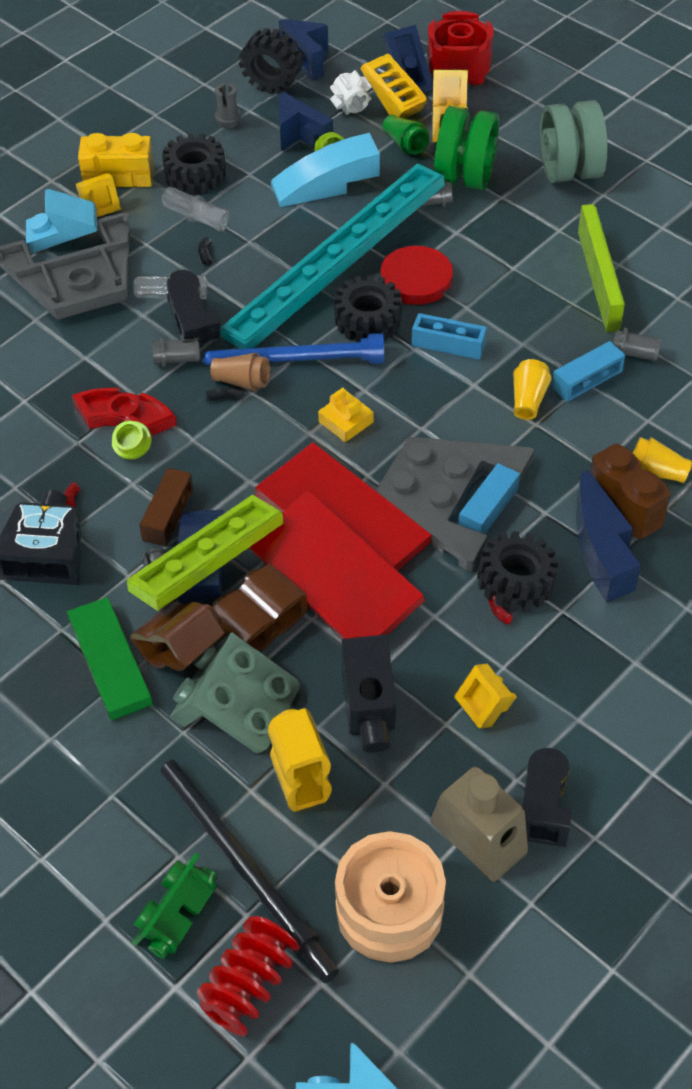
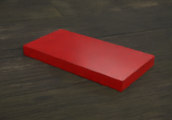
M314 442L255 487L256 497L281 512L305 491L309 490L397 571L431 543L432 534Z
M309 490L305 491L283 511V524L248 548L263 565L272 564L307 594V607L341 639L389 635L425 602L424 595Z

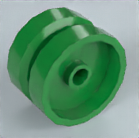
M452 105L446 108L439 130L434 160V171L443 175L445 182H451V185L454 186L461 178L463 172V182L467 188L485 191L491 177L497 152L499 114L480 110L471 123V115L467 108Z

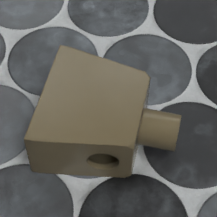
M474 766L440 795L430 823L492 882L495 883L528 853L525 811L519 803L499 786L498 781L493 776L485 774L479 767Z

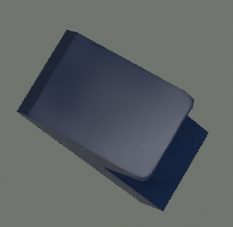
M289 19L278 21L279 36L283 37L285 33L288 34L290 37L287 41L292 43L295 40L298 44L295 51L301 50L302 52L300 59L303 60V66L301 70L312 81L324 77L323 62H325V53L329 50L328 26L323 23Z
M416 25L382 35L387 54L389 53L423 93L433 91L432 79ZM392 77L387 78L389 82L393 81Z
M285 92L279 94V124L282 151L300 139L315 148V143L320 136L333 132V119Z

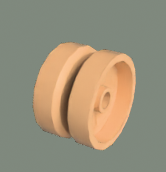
M392 831L368 835L351 845L339 861L335 878L336 914L339 929L351 948L369 959L393 963L412 959L430 947L441 929L446 879L442 863L429 845L412 835Z

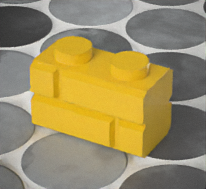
M93 133L89 136H81L78 160L82 181L109 173L113 177L115 187H152L154 158L151 136H140L136 133H127L123 136H105L101 133Z

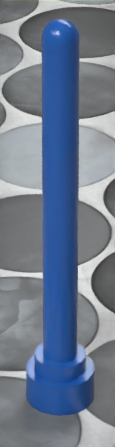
M383 333L368 334V338H361V342L212 350L206 351L202 356V361L207 366H211L214 358H227L256 352L262 357H267L269 363L362 357V361H369L370 365L385 364Z

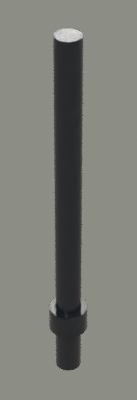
M170 760L166 762L160 769L161 774L276 923L296 940L300 949L292 952L297 957L303 956L323 983L333 980L338 975L339 969L318 944L320 937L307 921H300L176 761Z

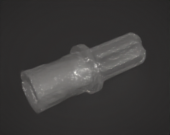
M168 187L162 195L161 199L163 200L164 207L187 216L190 222L199 221L221 232L226 229L230 221L231 213L229 210L206 202L201 195L194 197L173 187Z
M207 275L197 276L200 283V299H207ZM136 277L133 283L135 297L167 298L168 277Z

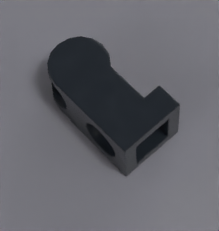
M188 270L173 272L167 280V302L181 340L198 338L200 344L220 338V319L216 309L208 312L205 311L200 299V283L196 274Z
M553 748L539 749L530 756L522 808L525 811L527 841L566 847L572 810L558 807L559 798L566 789L570 767L566 756Z

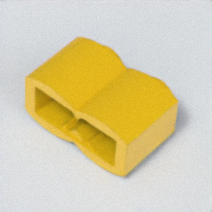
M303 708L300 710L290 709L283 711L274 717L268 726V735L273 746L270 758L288 807L292 811L297 812L325 803L329 799L332 792L328 779L331 764L309 710Z

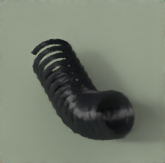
M204 237L199 244L198 253L202 264L209 267L213 263L209 252L212 241L210 238Z
M226 387L225 390L220 388V393L218 388L217 392L216 389L214 391L209 390V394L206 391V401L219 400V398L243 400L244 391Z

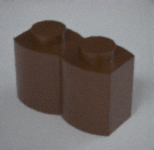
M614 443L593 455L590 473L633 528L631 536L642 540L662 528L670 499V492L665 483L655 474L642 469L638 458L630 450L619 444Z
M272 564L248 573L243 579L240 589L228 595L218 597L211 605L222 620L220 627L225 633L219 641L232 632L260 653L277 636L291 629L308 611L307 594Z
M173 601L132 633L130 639L148 664L156 668H163L167 665L172 669L181 671L223 637L225 633L220 627L222 624L220 616L210 605H202L197 602L182 604Z

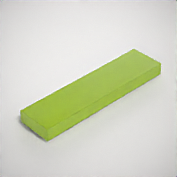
M594 204L581 205L578 228L580 242L606 333L616 332V330L621 329L625 303L597 208Z
M252 494L126 579L128 591L159 611L283 524V512Z

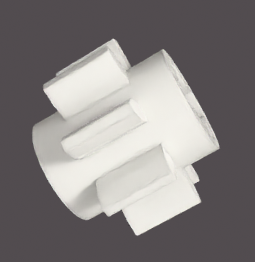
M355 70L352 73H343L330 86L334 93L330 100L336 109L342 108L346 115H349L350 112L358 113L365 109L369 100L372 99L367 92L372 86L365 76L360 77Z

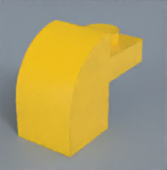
M433 70L432 142H437L441 122L449 105L468 109V70Z

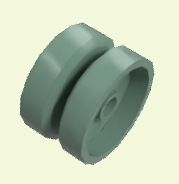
M596 100L577 102L571 111L564 103L547 105L543 108L540 123L541 154L544 170L551 184L569 182L573 179L575 172L581 180L595 179L603 176L607 162V133L603 112Z

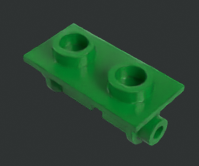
M197 852L184 864L177 860L160 883L167 890L158 903L150 900L133 923L140 930L131 944L135 946L143 938H146L151 942L148 949L157 957L165 959L168 953H175L178 945L193 924L192 921L178 911L183 907L194 916H197L217 888L215 881L218 875L212 869L202 866L198 870L193 866L200 856Z

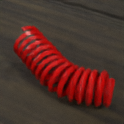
M72 482L64 493L67 497L66 505L76 508L75 497L80 492V487L75 482Z
M494 595L493 598L488 600L492 614L502 623L504 622V624L507 623L509 625L513 619V614L506 611L503 605L502 607L494 605L496 600Z

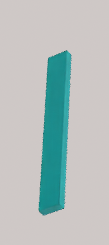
M417 163L220 328L221 337L240 349L256 347L445 186L444 176Z

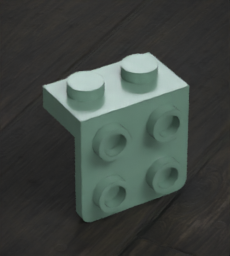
M231 632L195 659L194 665L198 669L193 678L188 677L176 691L173 700L178 704L169 718L182 727H186L203 716L253 752L261 753L268 749L271 743L268 735L270 721L281 712L290 708L299 691L300 684L294 676Z

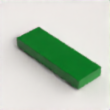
M108 597L67 611L70 624L110 721L152 706L150 693Z

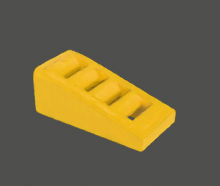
M389 53L361 66V71L389 115H396L406 119L422 111L428 101L427 98ZM385 66L387 71L381 74L375 71V69ZM392 77L393 81L386 84L384 79ZM398 87L400 91L394 93L392 89ZM405 97L406 101L402 102L400 98Z

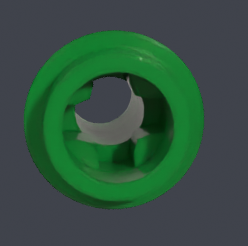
M389 115L384 120L382 125L384 133L389 135L405 154H420L428 146L430 136L423 123L400 118L396 115Z

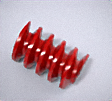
M259 916L249 917L244 922V933H238L232 939L233 949H227L221 955L222 966H215L209 972L211 983H203L197 990V996L200 1000L199 1006L204 1013L216 1024L242 1037L247 1035L248 1030L239 1018L242 1015L254 1020L259 1017V1011L251 1003L252 999L254 998L265 1003L269 1002L271 999L270 993L262 984L265 981L275 986L280 985L282 978L275 971L274 966L277 965L284 969H290L293 966V961L285 953V950L298 951L300 949L296 940L287 931L271 920Z

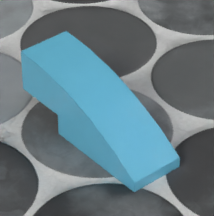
M370 133L333 143L305 156L271 180V186L279 206L285 207L347 194L348 182L380 176V153Z

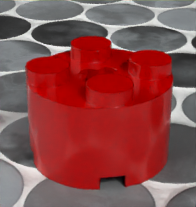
M452 11L442 14V20L435 23L434 19L428 27L427 65L431 74H433V70H468L467 83L471 85L482 84L485 76L491 69L494 34L492 24L487 20L486 25L479 20L478 14L468 11Z

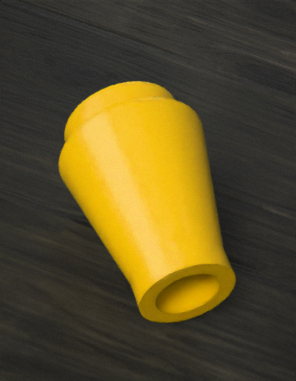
M534 359L524 360L513 372L515 401L513 413L520 419L532 420L537 416L538 408L552 380L549 367L545 363Z
M640 437L633 451V454L640 461L642 469L655 474L661 479L674 480L683 484L686 481L692 461L682 457L654 438L650 437L647 440Z

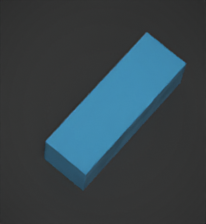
M418 313L412 328V346L480 360L486 344L487 327Z
M608 341L555 370L553 373L552 389L568 402L623 372L625 354L611 341Z
M497 463L459 513L458 525L486 534L518 491L520 473Z

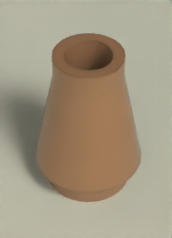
M257 352L227 358H214L211 362L210 374L213 381H221L257 391L259 387L265 388L268 385L270 363L267 357H262Z

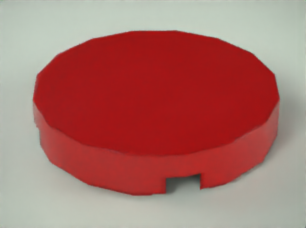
M408 246L397 249L386 256L381 264V277L385 278V285L391 281L395 284V289L399 288L402 303L425 305L438 301L443 297V293L447 289L450 290L453 266L447 256L436 249L426 246Z

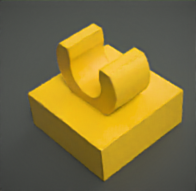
M109 173L76 183L79 198L94 202L97 207V218L121 210L114 180Z
M341 388L330 396V403L318 411V421L346 443L374 422V412L360 402L359 399L347 392L346 389Z
M487 663L475 665L454 696L479 729L492 727L500 714L508 711L517 698L515 693H511L504 685L503 678L496 675Z

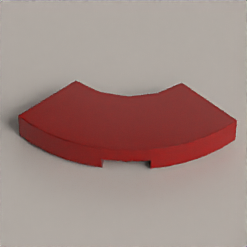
M98 388L72 395L74 406L89 430L102 426H118L125 421H136L144 424L150 431L151 436L177 426L176 416L161 401L145 393L136 395L120 392V388Z

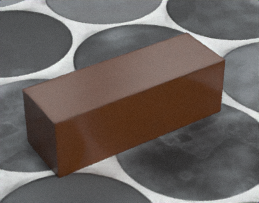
M172 468L166 469L139 524L142 541L167 547L193 491L191 473Z

